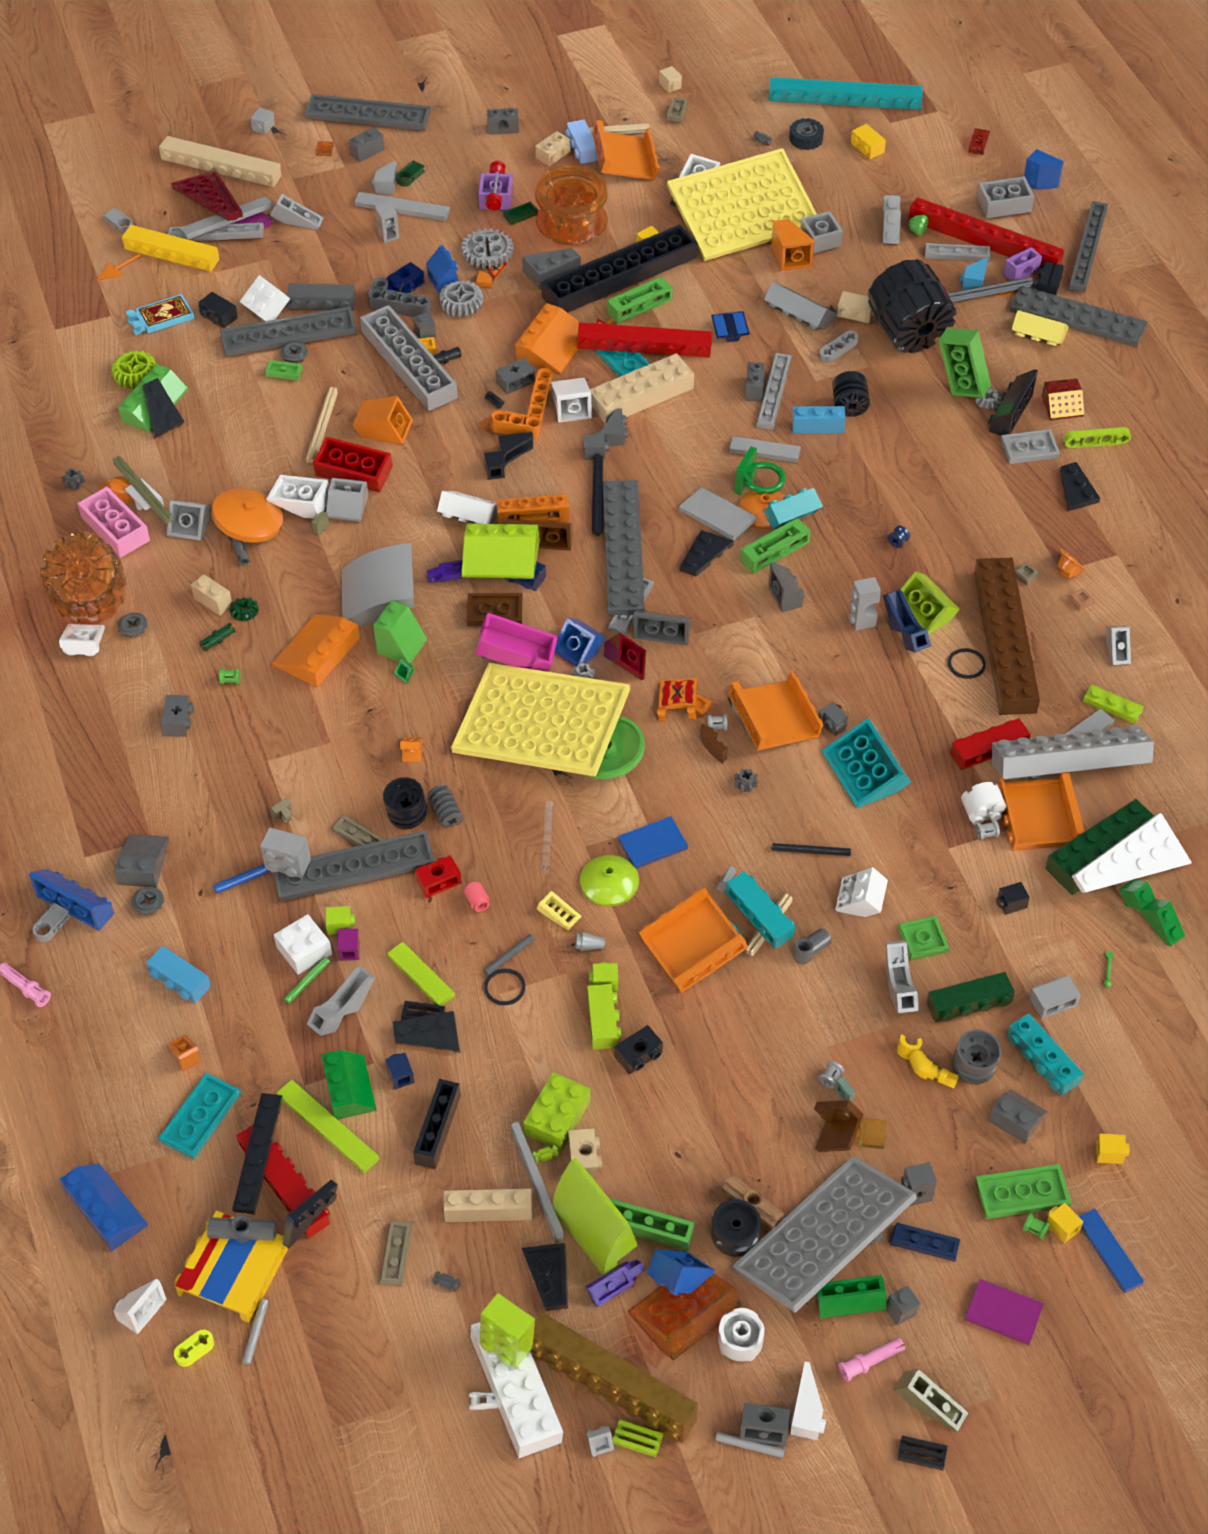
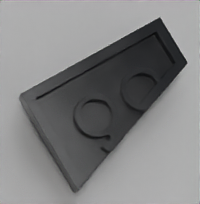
M158 378L142 386L154 439L184 424L185 421Z
M1077 462L1061 466L1060 475L1065 490L1064 496L1067 501V511L1100 502L1098 493Z
M701 530L681 563L680 571L695 577L711 565V562L716 557L719 558L727 548L730 549L734 546V541Z
M454 1011L393 1022L396 1044L423 1046L461 1053Z
M565 1243L521 1248L546 1311L567 1309L568 1285Z

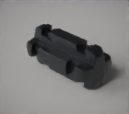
M488 391L485 395V399L499 409L504 405V401L493 392Z

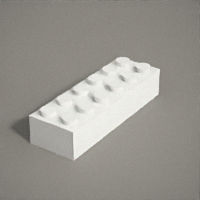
M480 1322L471 1325L470 1337L490 1388L495 1395L498 1408L518 1458L562 1443L563 1430L531 1352L528 1353L516 1369L511 1365L507 1366L500 1361L496 1354L493 1352L488 1353L481 1347L479 1343Z

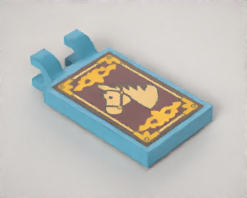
M182 294L136 308V312L133 310L126 311L127 322L129 325H133L135 335H139L144 331H147L149 334L194 319V314Z

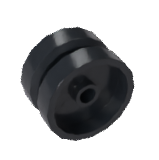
M740 1199L728 1200L719 1205L712 1219V1240L718 1250L733 1257L744 1256L758 1243L761 1220L757 1209L749 1202Z

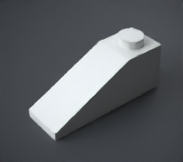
M805 1362L790 1434L818 1441L819 1433L824 1434L826 1419H822L823 1408L810 1363Z

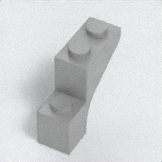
M884 195L882 209L883 244H899L900 196Z
M362 966L355 968L327 1002L314 1007L307 1025L320 1036L336 1032L344 1015L360 1010L375 977Z

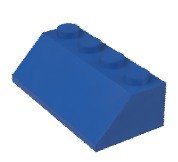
M44 869L33 871L29 874L36 897L50 905L56 903L69 910L68 914L98 931L114 914L111 906L112 903L107 898H101L92 890L80 887L74 880H67L59 872Z
M100 1164L77 1166L59 1179L65 1193L111 1251L148 1226L145 1219Z

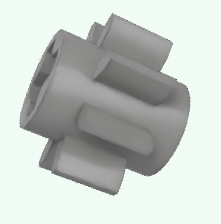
M580 663L577 667H573L572 676L594 679L595 670L590 669V664Z

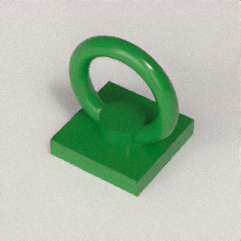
M750 446L736 468L734 493L741 495L746 486L759 494L775 493L784 486L786 481L785 473L780 466L772 462H756L757 448ZM762 468L773 470L779 476L778 482L771 487L757 486L752 482L757 474V470Z

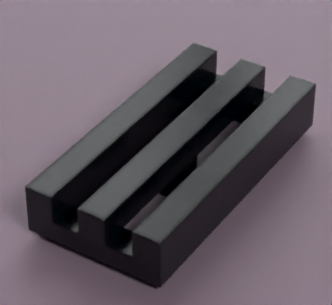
M405 1001L401 1020L434 1014L427 1013V1011L444 1013L446 1009L445 1006ZM408 1008L417 1009L419 1011L408 1010Z
M902 1435L897 1460L943 1471L948 1446ZM905 1451L924 1457L927 1456L931 1458L940 1459V1462L903 1454V1452Z

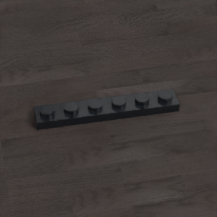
M261 1093L232 1207L235 1213L255 1215L283 1102L282 1095Z

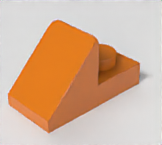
M404 737L400 741L403 762H421L423 737Z
M186 1034L167 1044L183 1071L201 1061L198 1047Z

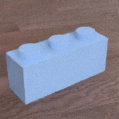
M585 119L567 123L565 136L570 139V147L574 149L575 158H578L580 164L598 161L594 139Z

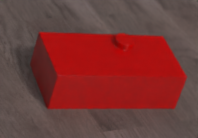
M326 436L313 462L316 476L331 480L332 478L363 481L367 482L368 490L381 492L393 467L391 453Z

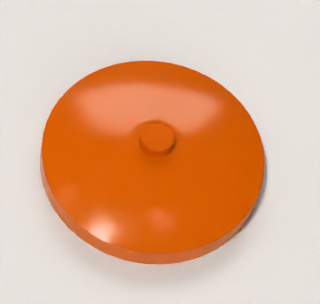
M234 488L220 493L215 498L211 511L215 525L224 534L236 540L251 543L264 542L275 537L281 529L283 514L279 506L267 501L268 496L266 494L248 488Z

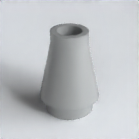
M586 932L576 933L575 949H580V952L604 949L605 937L595 936Z

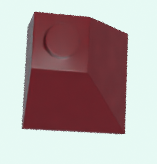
M622 633L605 641L604 657L638 679L644 680L646 650Z

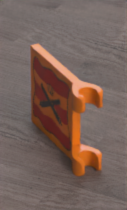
M697 678L660 680L659 705L657 709L659 721H666V709L687 708L689 720L696 719Z

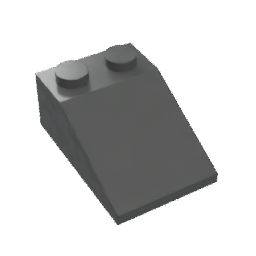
M130 834L118 855L114 870L118 885L157 888L169 837Z

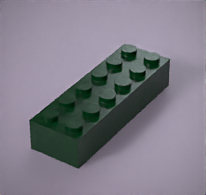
M1134 799L1048 855L1045 869L1073 895L1080 889L1072 875L1150 820L1154 815L1137 799Z

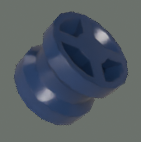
M900 525L894 529V532L888 535L889 543L895 548H901L904 542L910 538L908 529Z

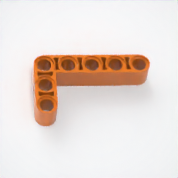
M547 368L538 370L527 415L502 410L492 413L491 429L493 432L504 435L533 432V439H537L540 436L551 390V370Z

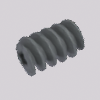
M446 785L436 786L429 791L428 799L441 826L452 827L463 820V815L455 801V797Z

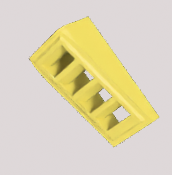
M552 891L537 906V910L568 931L581 918L580 914ZM563 911L566 913L563 917L559 916ZM569 916L573 917L569 922L565 921Z

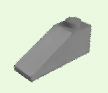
M282 193L270 216L284 224L316 230L319 229L324 218Z

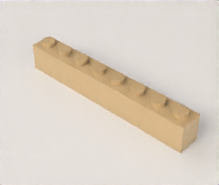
M167 136L159 146L161 160L209 172L216 170L221 175L274 187L282 176L280 163Z

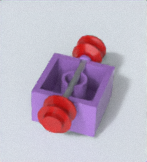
M496 160L490 164V174L481 173L479 187L480 209L493 211L511 209L513 174H505L506 166L502 161Z

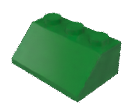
M343 1049L321 1054L334 1117L339 1120L377 1111L365 1056Z

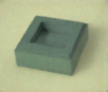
M843 1076L836 1081L835 1091L842 1100H850L853 1103L855 1091Z

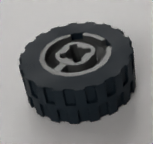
M802 118L796 120L790 126L789 141L796 148L809 150L818 148L822 144L824 128L819 121Z

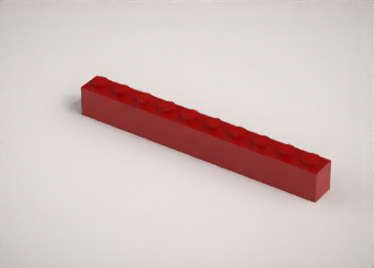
M918 197L910 205L908 221H910L911 217L914 218L915 215H926L928 218V229L976 246H990V251L1009 258L1032 247L1042 256L1040 267L1043 268L1045 262L1062 265L1065 249Z

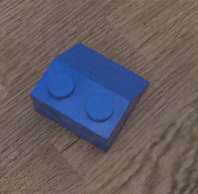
M1036 149L1026 160L1024 176L1029 186L1035 190L1058 188L1064 161Z
M567 618L557 638L554 652L577 667L580 663L586 664L598 653L606 636L579 619Z
M655 1249L647 1274L655 1279V1283L666 1286L670 1293L681 1295V1293H692L714 1274L715 1269L687 1251Z

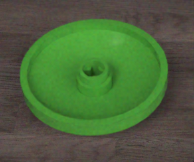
M620 716L596 777L585 776L594 779H612L634 769L641 761L645 751L643 733L638 725L630 719Z

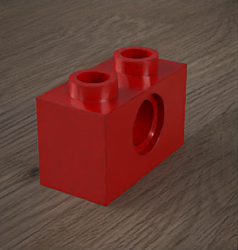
M451 855L439 858L428 865H422L415 870L416 882L425 898L462 884L461 872Z

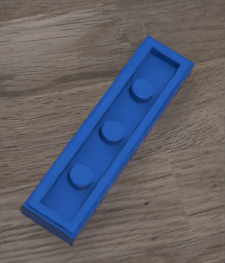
M1093 1209L1078 1216L1083 1221L1082 1231L1122 1291L1126 1293L1143 1285V1278L1097 1210Z

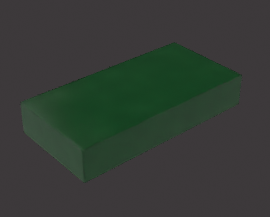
M531 201L503 212V217L510 225L539 215L538 209Z

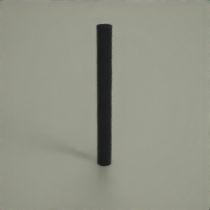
M772 843V851L851 856V848Z

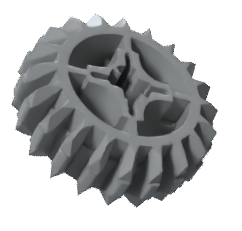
M463 279L461 282H458L456 280L455 283L449 282V285H444V288L441 289L439 304L447 315L452 314L453 318L455 316H459V318L465 316L467 318V315L473 316V313H478V310L481 309L483 293L479 286L475 285V282L470 283L469 280L464 282Z

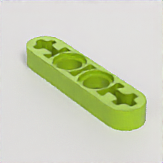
M1118 427L1070 431L1064 435L1063 439L1067 448L1126 444L1131 440V434L1128 428ZM1110 435L1108 438L1102 439V437Z

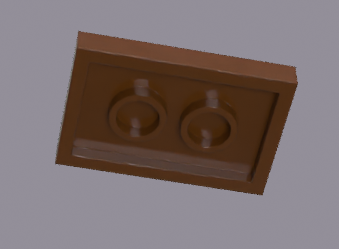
M468 593L467 626H481L487 613L522 624V593Z

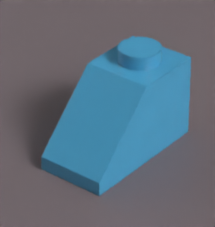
M984 258L966 266L965 273H961L960 283H963L962 290L983 287L988 259Z

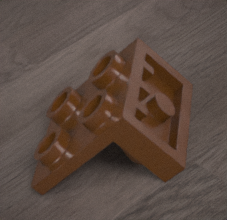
M850 1100L816 1102L814 1110L826 1122L815 1149L818 1152L849 1151L864 1114Z

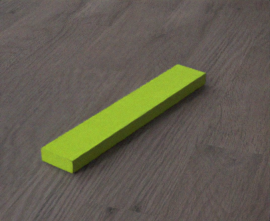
M290 1080L276 1093L277 1095H282L283 1102L364 1174L380 1160L373 1150L293 1080Z

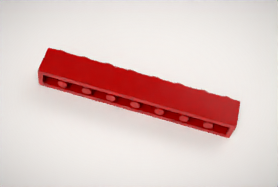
M579 322L577 349L674 355L677 353L679 356L710 358L712 331Z

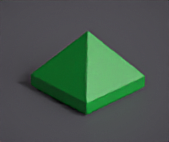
M400 658L393 675L408 684L415 667Z

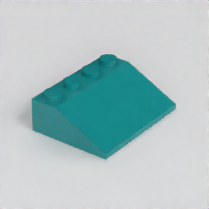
M869 718L821 750L857 808L893 795L912 783L878 728Z

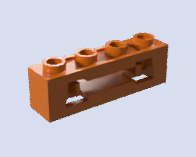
M567 494L497 499L498 523L499 519H508V516H513L514 519H517V515H520L519 519L569 522ZM550 512V516H553L554 512H559L560 517L548 518L547 513Z

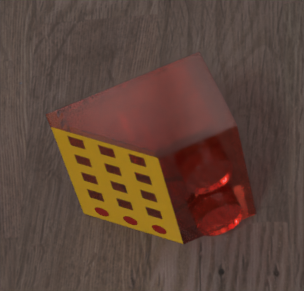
M1078 378L1044 382L1041 397L1050 421L1084 417L1083 395Z

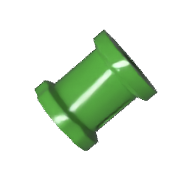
M220 668V684H240V668H236V670Z
M1030 1213L1022 1231H1029L1039 1236V1239L1043 1241L1051 1223H1045Z

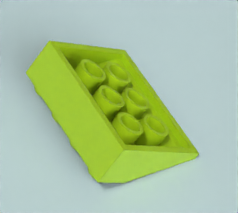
M467 524L464 536L462 577L534 579L540 543L538 525Z

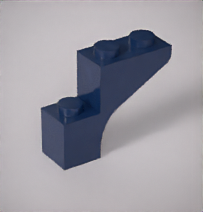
M898 589L884 594L883 599L891 630L901 632L905 650L918 652L931 647L927 629L920 626L915 619L903 592Z

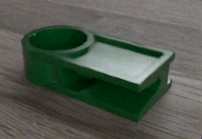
M412 160L397 173L398 185L402 187L411 185L425 172L423 170L425 166Z

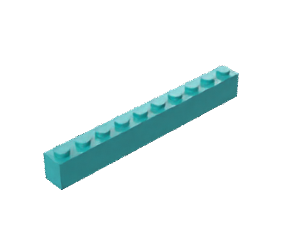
M770 77L769 101L921 110L923 86Z

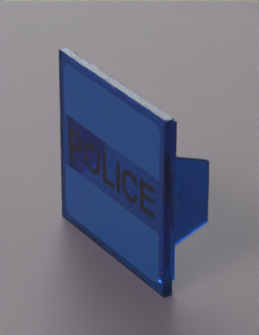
M744 311L711 315L717 339L725 338L727 342L739 341L741 336L750 335Z

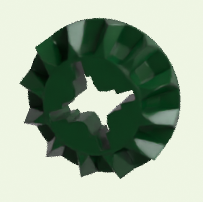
M243 596L242 599L236 598L235 602H231L229 610L234 619L248 621L258 614L259 606L256 600H253L251 597L246 599Z

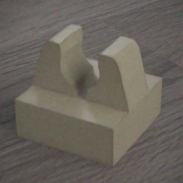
M288 798L271 807L270 815L274 820L280 818L284 823L292 820V813L290 812L292 803Z

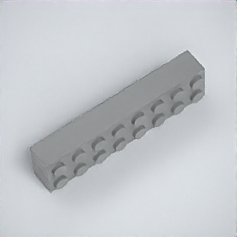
M389 305L360 317L361 331L428 412L458 398L457 383Z
M1136 725L1129 726V728L1113 727L1110 730L1103 731L1095 729L1092 732L1085 733L1077 731L1067 735L1037 736L1031 739L1018 738L1013 741L1000 740L999 742L992 743V765L1003 779L1152 763L1154 741L1140 726Z

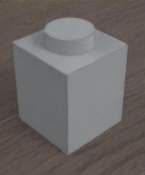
M259 108L250 118L252 131L265 135L275 124L273 111Z

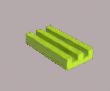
M619 1419L612 1440L615 1445L656 1458L663 1433ZM622 1429H626V1430H629V1431H632V1432H635V1433H638V1434H641V1435H644V1436H647V1437H650V1438H653V1439H649V1438H646V1437H643V1436H640V1435H637V1434H634V1433H631V1432H628V1431H625V1430H622ZM623 1436L626 1438L633 1439L634 1441L640 1443L642 1442L654 1446V1449L620 1439L619 1437Z

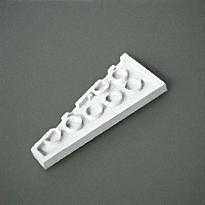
M1159 813L1072 875V878L1080 891L1085 893L1191 864L1192 862L1163 815Z

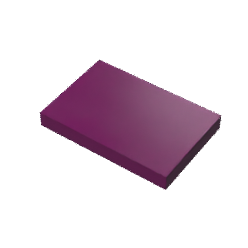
M980 1279L965 1321L1030 1345L1044 1303Z

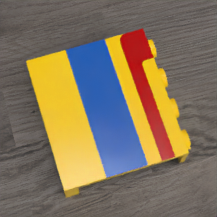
M216 1210L212 1218L235 1217ZM207 1221L206 1230L202 1236L198 1237L193 1254L187 1257L182 1274L179 1273L175 1279L177 1294L182 1296L183 1292H187L238 1312L242 1321L250 1323L258 1308L260 1299L263 1298L288 1250L282 1244L284 1236L276 1233L274 1241L250 1240L246 1243H239L235 1239L208 1238ZM241 1227L237 1231H244L246 1227Z

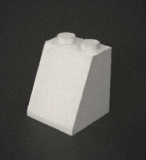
M585 378L551 382V395L558 423L592 418L591 391Z

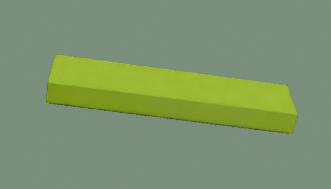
M401 942L387 953V957L435 1005L443 1006L455 997V993L404 942Z

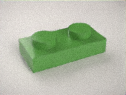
M270 360L265 373L266 377L299 381L303 366L302 364Z

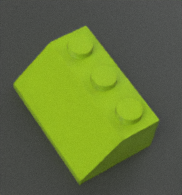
M915 571L900 589L915 619L920 626L927 629L928 634L948 624L960 610L925 574Z

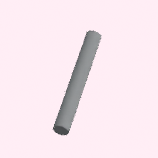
M260 1299L242 1360V1363L245 1365H251L269 1302L266 1299Z
M717 1432L715 1441L780 1458L784 1457L785 1449L759 1442L740 1440V1437Z

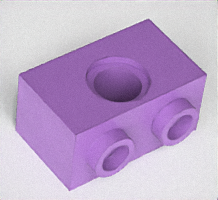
M1032 247L1006 259L1004 275L1011 281L1031 276L1039 272L1042 256Z

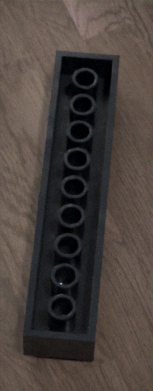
M677 225L541 282L542 298L546 303L570 312L697 258L698 243L681 225Z

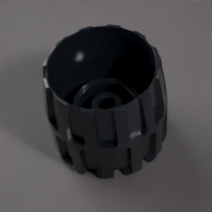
M904 260L888 267L876 277L868 290V303L877 322L892 344L901 352H919L922 346L926 349L936 344L934 339L937 337L941 338L945 329L953 327L956 322L953 316L957 315V312L946 289L930 266L922 260Z

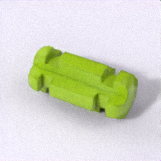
M552 1145V1148L548 1146L538 1149V1152L533 1151L532 1156L535 1163H538L539 1160L543 1162L553 1159L552 1156L558 1157L559 1152L556 1145Z

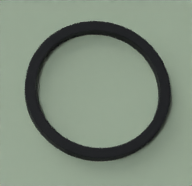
M969 648L954 651L948 659L950 671L964 679L980 676L986 666L984 657L978 651ZM970 652L981 659L983 667L976 674L963 675L953 669L951 659L958 653Z
M512 969L496 970L485 981V994L495 1004H514L525 993L524 978ZM500 973L514 974L522 982V991L513 1000H496L489 994L487 989L491 978Z

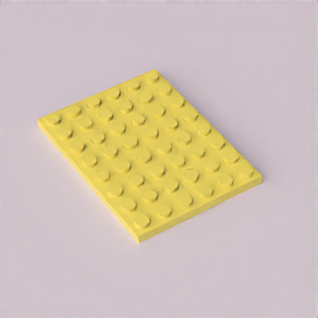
M783 148L667 181V187L691 236L698 243L697 248L704 261L771 242L773 221L789 219L800 228L802 218L817 215Z
M488 663L451 747L452 753L596 777L628 697L630 685Z

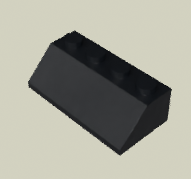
M1034 369L1018 375L1013 382L1009 383L1008 392H1004L1001 403H998L995 408V414H991L989 418V432L1000 436L1012 433L1034 394L1038 370Z

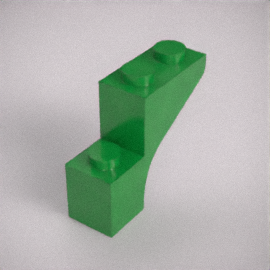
M1133 879L1119 889L1125 905L1139 911L1166 945L1172 946L1185 937L1172 902L1156 899L1148 881Z

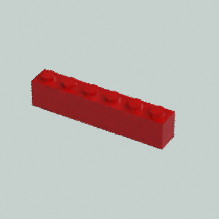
M253 1125L236 1135L238 1144L245 1154ZM276 1141L272 1143L264 1180L286 1210L291 1213L313 1195L315 1191L313 1188L308 1189L305 1185L307 1182L300 1172L296 1173L292 1160L289 1157H284L282 1154L283 1149ZM328 1208L304 1232L308 1239L330 1225L328 1217L330 1212Z

